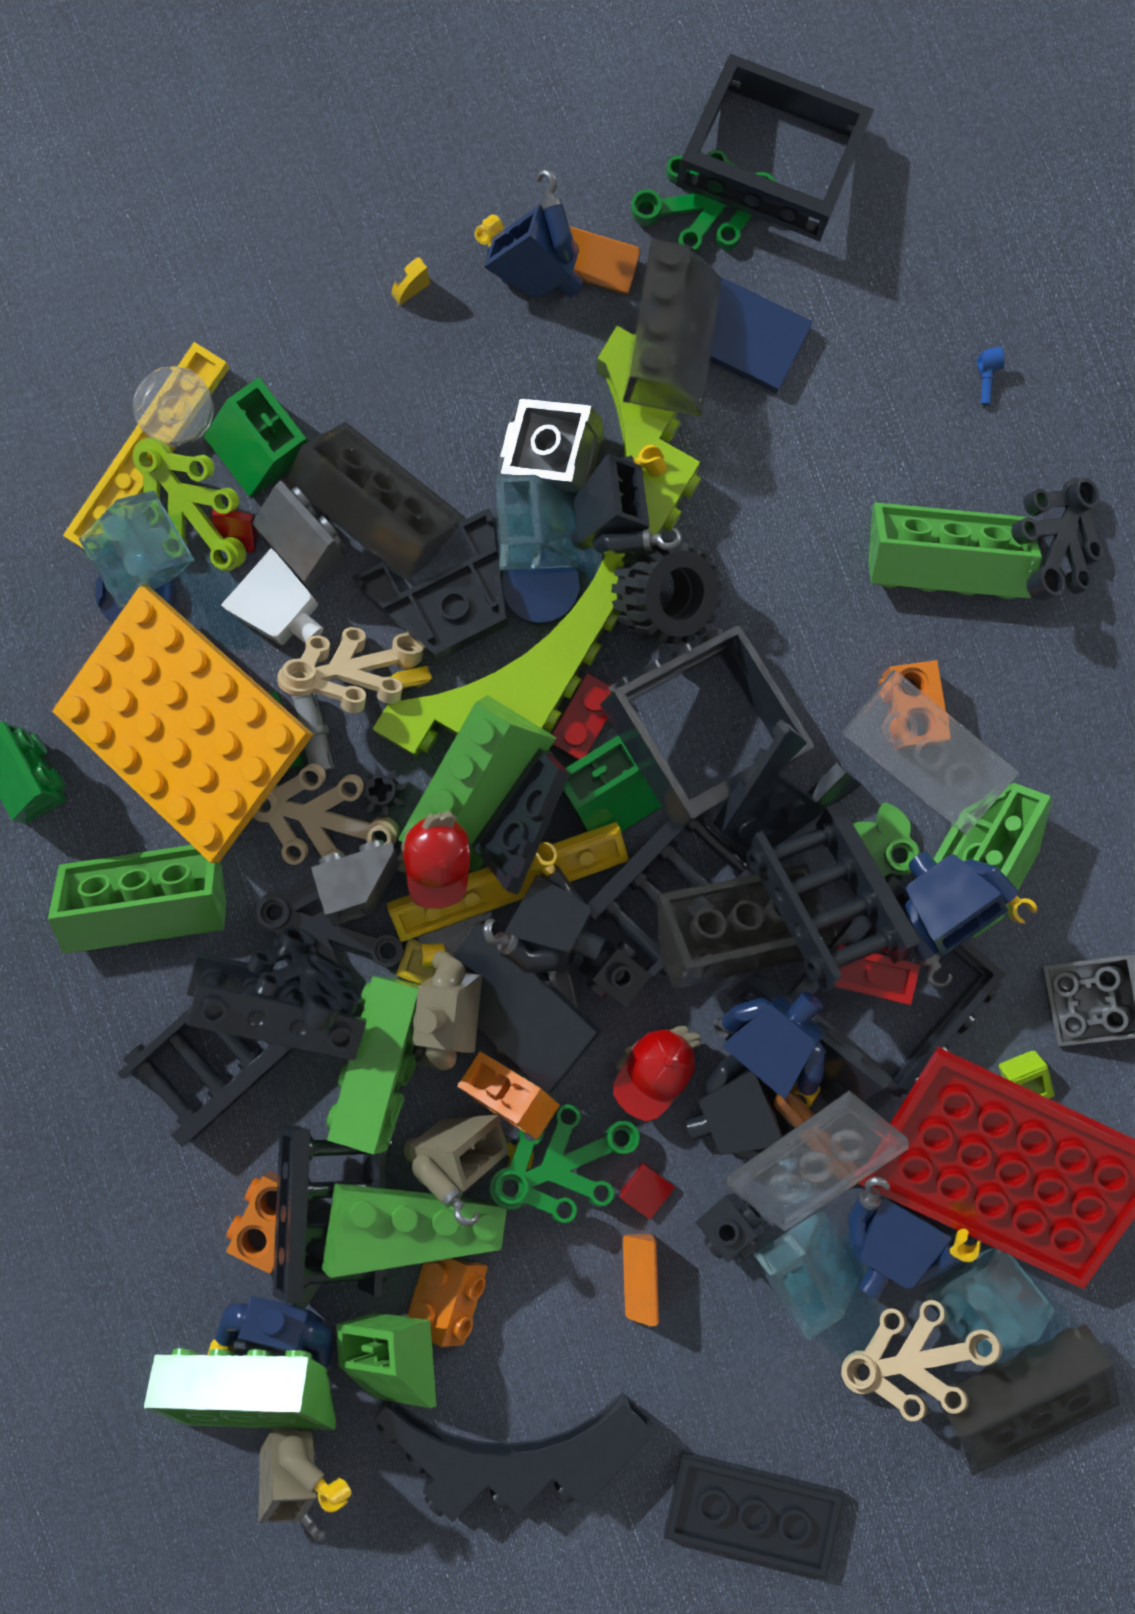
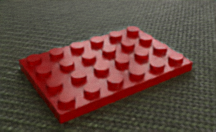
M937 1047L858 1175V1183L864 1187L866 1181L871 1177L886 1179L890 1183L888 1190L880 1185L873 1186L880 1191L881 1195L958 1231L966 1229L969 1231V1236L1082 1289L1086 1287L1135 1219L1134 1138L940 1047Z

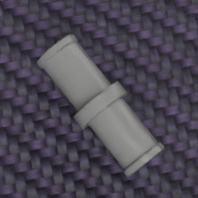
M317 693L305 696H291L298 720L314 734L305 745L308 764H318L324 771L335 769L326 734L330 732L328 725L323 724Z

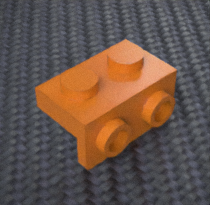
M458 1257L423 1263L407 1317L430 1320L432 1343L440 1347L463 1345L473 1328V1315L478 1299L485 1289V1276L488 1266L481 1262H467Z

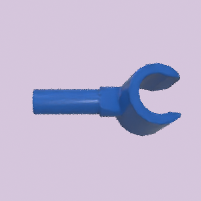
M1001 347L986 349L977 358V367L979 372L982 373V405L991 404L992 371L1004 368L1005 357Z

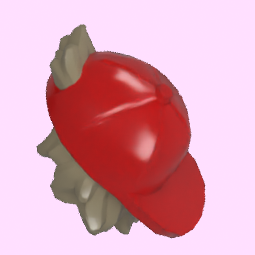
M450 811L442 814L440 812L435 815L429 814L427 818L419 821L407 831L404 842L401 845V854L398 856L400 861L398 869L400 872H406L410 898L417 906L435 909L449 907L460 902L466 894L471 844H469L465 829L456 822L457 816L452 815Z
M678 1026L671 1030L662 1029L649 1032L633 1046L627 1047L625 1049L626 1055L615 1064L618 1069V1075L613 1083V1095L618 1104L637 1119L644 1121L657 1119L671 1105L674 1099L679 1097L683 1090L687 1089V1085L696 1069L694 1049L702 1045L700 1034L689 1032L687 1026Z

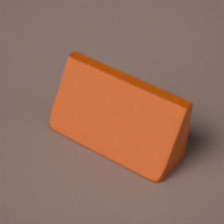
M569 226L573 238L579 247L574 271L583 277V282L629 295L640 261L641 249L634 245Z
M627 1234L623 1237L625 1315L630 1320L648 1326H657V1323H659L656 1239L653 1234Z

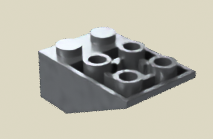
M1135 952L1044 966L1058 1047L1135 1038Z

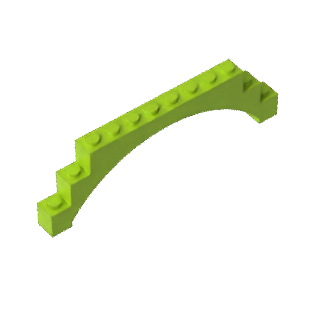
M616 326L597 358V373L606 378L616 405L623 436L624 457L632 455L633 459L639 457L640 451L647 445L657 446L664 455L663 460L668 468L662 475L652 477L645 468H642L650 524L647 530L651 531V535L662 534L664 529L671 532L682 513L681 510L677 509L684 496L689 499L693 496L702 479L697 476L700 461L665 442L672 440L681 422L676 419L679 405L648 388L660 367L656 364L658 348ZM626 553L605 555L591 584L570 613L549 635L523 656L497 672L466 686L436 695L407 700L400 699L397 703L387 704L372 730L381 738L418 759L422 751L428 753L436 742L439 733L435 729L438 725L457 736L475 702L488 695L538 727L551 733L562 714L557 710L564 696L571 699L582 681L577 676L584 663L591 666L602 647L597 641L604 629L611 632L619 620L617 617L621 611L614 610L612 603L613 600L617 599L616 593H611L612 584H617L618 577L614 575L616 568H623L624 562L622 558Z

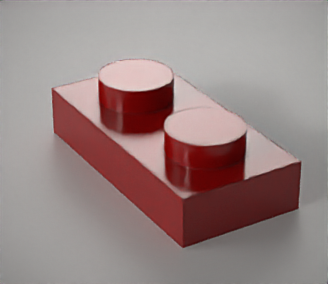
M587 673L552 734L556 737L552 745L553 747L576 760H580L588 755L608 719L600 704L610 694L608 690L609 685Z
M837 945L835 951L843 949L847 946ZM873 954L839 968L842 976L834 986L911 1005L920 964L904 960L894 964L888 956Z

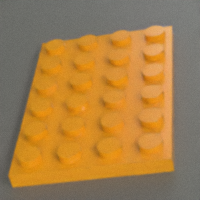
M140 584L52 710L60 720L210 863H219L314 735L151 587Z

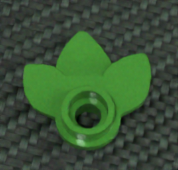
M884 802L878 810L876 823H853L883 877L890 873L902 876L912 872L909 869V863L916 855L920 854V850L915 841L910 838L911 824L902 811L894 805ZM896 848L902 849L905 852L906 858L903 863L895 862L892 857L893 851Z

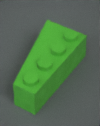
M372 976L371 983L368 982L365 985L361 995V1006L364 1007L361 1018H366L367 1023L356 1059H349V1063L342 1067L339 1075L338 1086L341 1088L337 1104L332 1106L327 1118V1127L330 1128L328 1141L373 1155L387 1151L404 1102V1095L398 1093L401 1086L408 1084L417 1064L415 1055L412 1054L414 1046H417L413 1043V1019L416 1014L417 994L420 984L400 978Z
M335 1183L321 1269L330 1278L501 1250L507 1209L497 1206L493 1200L460 1197L465 1203L463 1209L460 1210L462 1216L467 1219H473L476 1211L480 1215L475 1225L463 1226L454 1218V1207L446 1208L434 1194Z

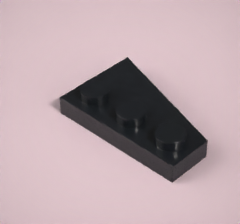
M541 748L535 753L471 845L505 890L517 895L520 892L569 777V772L550 752Z

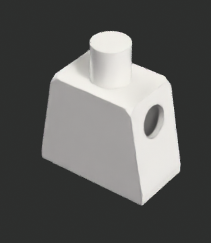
M272 548L221 604L234 618L280 645L285 644L293 634L306 644V640L309 637L320 636L323 631V627L310 617L311 613L317 608L318 603Z

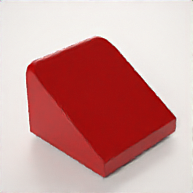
M214 509L212 510L213 525L223 538L234 537L244 545L246 552L252 553L255 551L258 531L252 524L254 517L251 513L232 511L220 514Z
M643 1161L618 1195L624 1202L651 1220L675 1189V1186Z

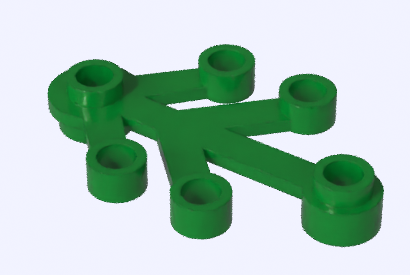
M711 150L707 153L708 156L736 166L727 159L726 154L721 150ZM675 155L667 162L666 176L672 183H676L678 173L673 172L671 168L676 165L680 166L683 157L681 155ZM690 171V173L699 176V173ZM754 173L776 182V180L768 173ZM642 189L632 198L631 216L638 224L649 226L656 223L660 216L703 210L691 227L681 232L678 241L679 251L683 255L694 256L700 251L703 236L727 205L696 193L661 199L654 190ZM643 207H648L653 213L644 215L639 210ZM737 210L729 223H724L718 228L716 235L718 247L726 251L734 249L738 245L740 232L753 215ZM729 232L735 238L731 241H726L721 235ZM686 238H693L697 244L690 247L685 245L683 241Z
M571 1104L563 1105L555 1113L556 1127L542 1164L526 1172L533 1147L543 1139L544 1130L538 1140L529 1141L524 1137V1132L518 1129L519 1143L509 1167L502 1168L493 1175L489 1185L490 1196L493 1202L503 1209L513 1210L523 1204H527L551 1214L552 1219L559 1224L571 1222L577 1214V1207L573 1200L566 1197L557 1200L533 1187L549 1181L588 1197L589 1202L596 1207L608 1205L614 1197L613 1187L608 1182H595L570 1171L611 1152L619 1156L633 1152L640 1141L639 1131L631 1122L618 1121L607 1129L605 1137L563 1155L572 1129L579 1124L581 1119L580 1111L577 1107ZM568 1110L573 1113V1124L567 1125L562 1122V1111ZM616 1132L625 1134L627 1143L624 1147H620L614 1142ZM505 1181L515 1183L517 1192L514 1196L510 1197L503 1193L502 1186ZM597 1186H602L607 1191V1198L604 1202L598 1201L594 1197V1190ZM560 1203H566L570 1207L571 1212L566 1219L559 1217L557 1214V1206Z

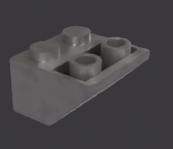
M280 481L274 486L252 524L311 591L346 561L340 551L344 544L337 536V531L323 516L316 520L318 515L311 507L312 504L297 487L290 491Z
M383 840L372 841L360 846V852L345 857L342 852L333 853L320 858V865L311 867L324 913L333 926L357 920L374 913L399 866L392 842L384 844Z

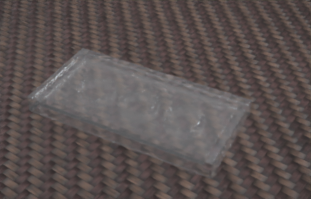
M892 670L841 732L843 736L965 835L970 832L1019 773L896 670Z
M848 1091L727 1176V1187L782 1230L786 1231L908 1150V1138L853 1093Z

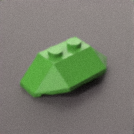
M1012 783L1004 787L1003 791L989 795L960 811L934 857L936 863H939L948 855L954 854L962 861L973 859L994 865L1019 890L1040 852L1052 798L1049 795ZM1005 913L972 937L977 938L1002 920Z

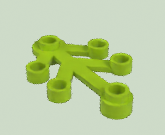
M156 438L140 440L133 450L135 467L143 475V504L139 505L136 509V519L144 527H152L162 522L164 513L159 505L161 483L168 492V536L161 540L160 549L162 554L168 559H176L187 553L188 543L185 539L186 516L210 547V560L216 568L222 571H231L243 565L246 559L244 545L234 537L223 538L197 504L210 505L216 512L226 514L237 509L239 505L238 494L231 488L217 490L181 483L172 471L187 472L192 480L202 481L213 475V461L206 455L190 457L173 454L167 444ZM148 453L153 458V464L149 460ZM197 462L202 464L204 468L203 474L197 470ZM222 494L228 498V507L222 503ZM147 508L152 512L153 520L148 518ZM171 541L176 543L177 552L172 549ZM222 550L227 554V561L222 556Z

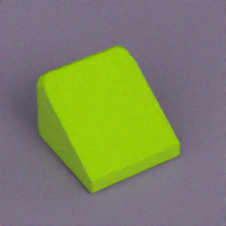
M1036 1051L1026 1052L999 1064L1002 1077L1049 1099L1055 1096L1048 1066Z

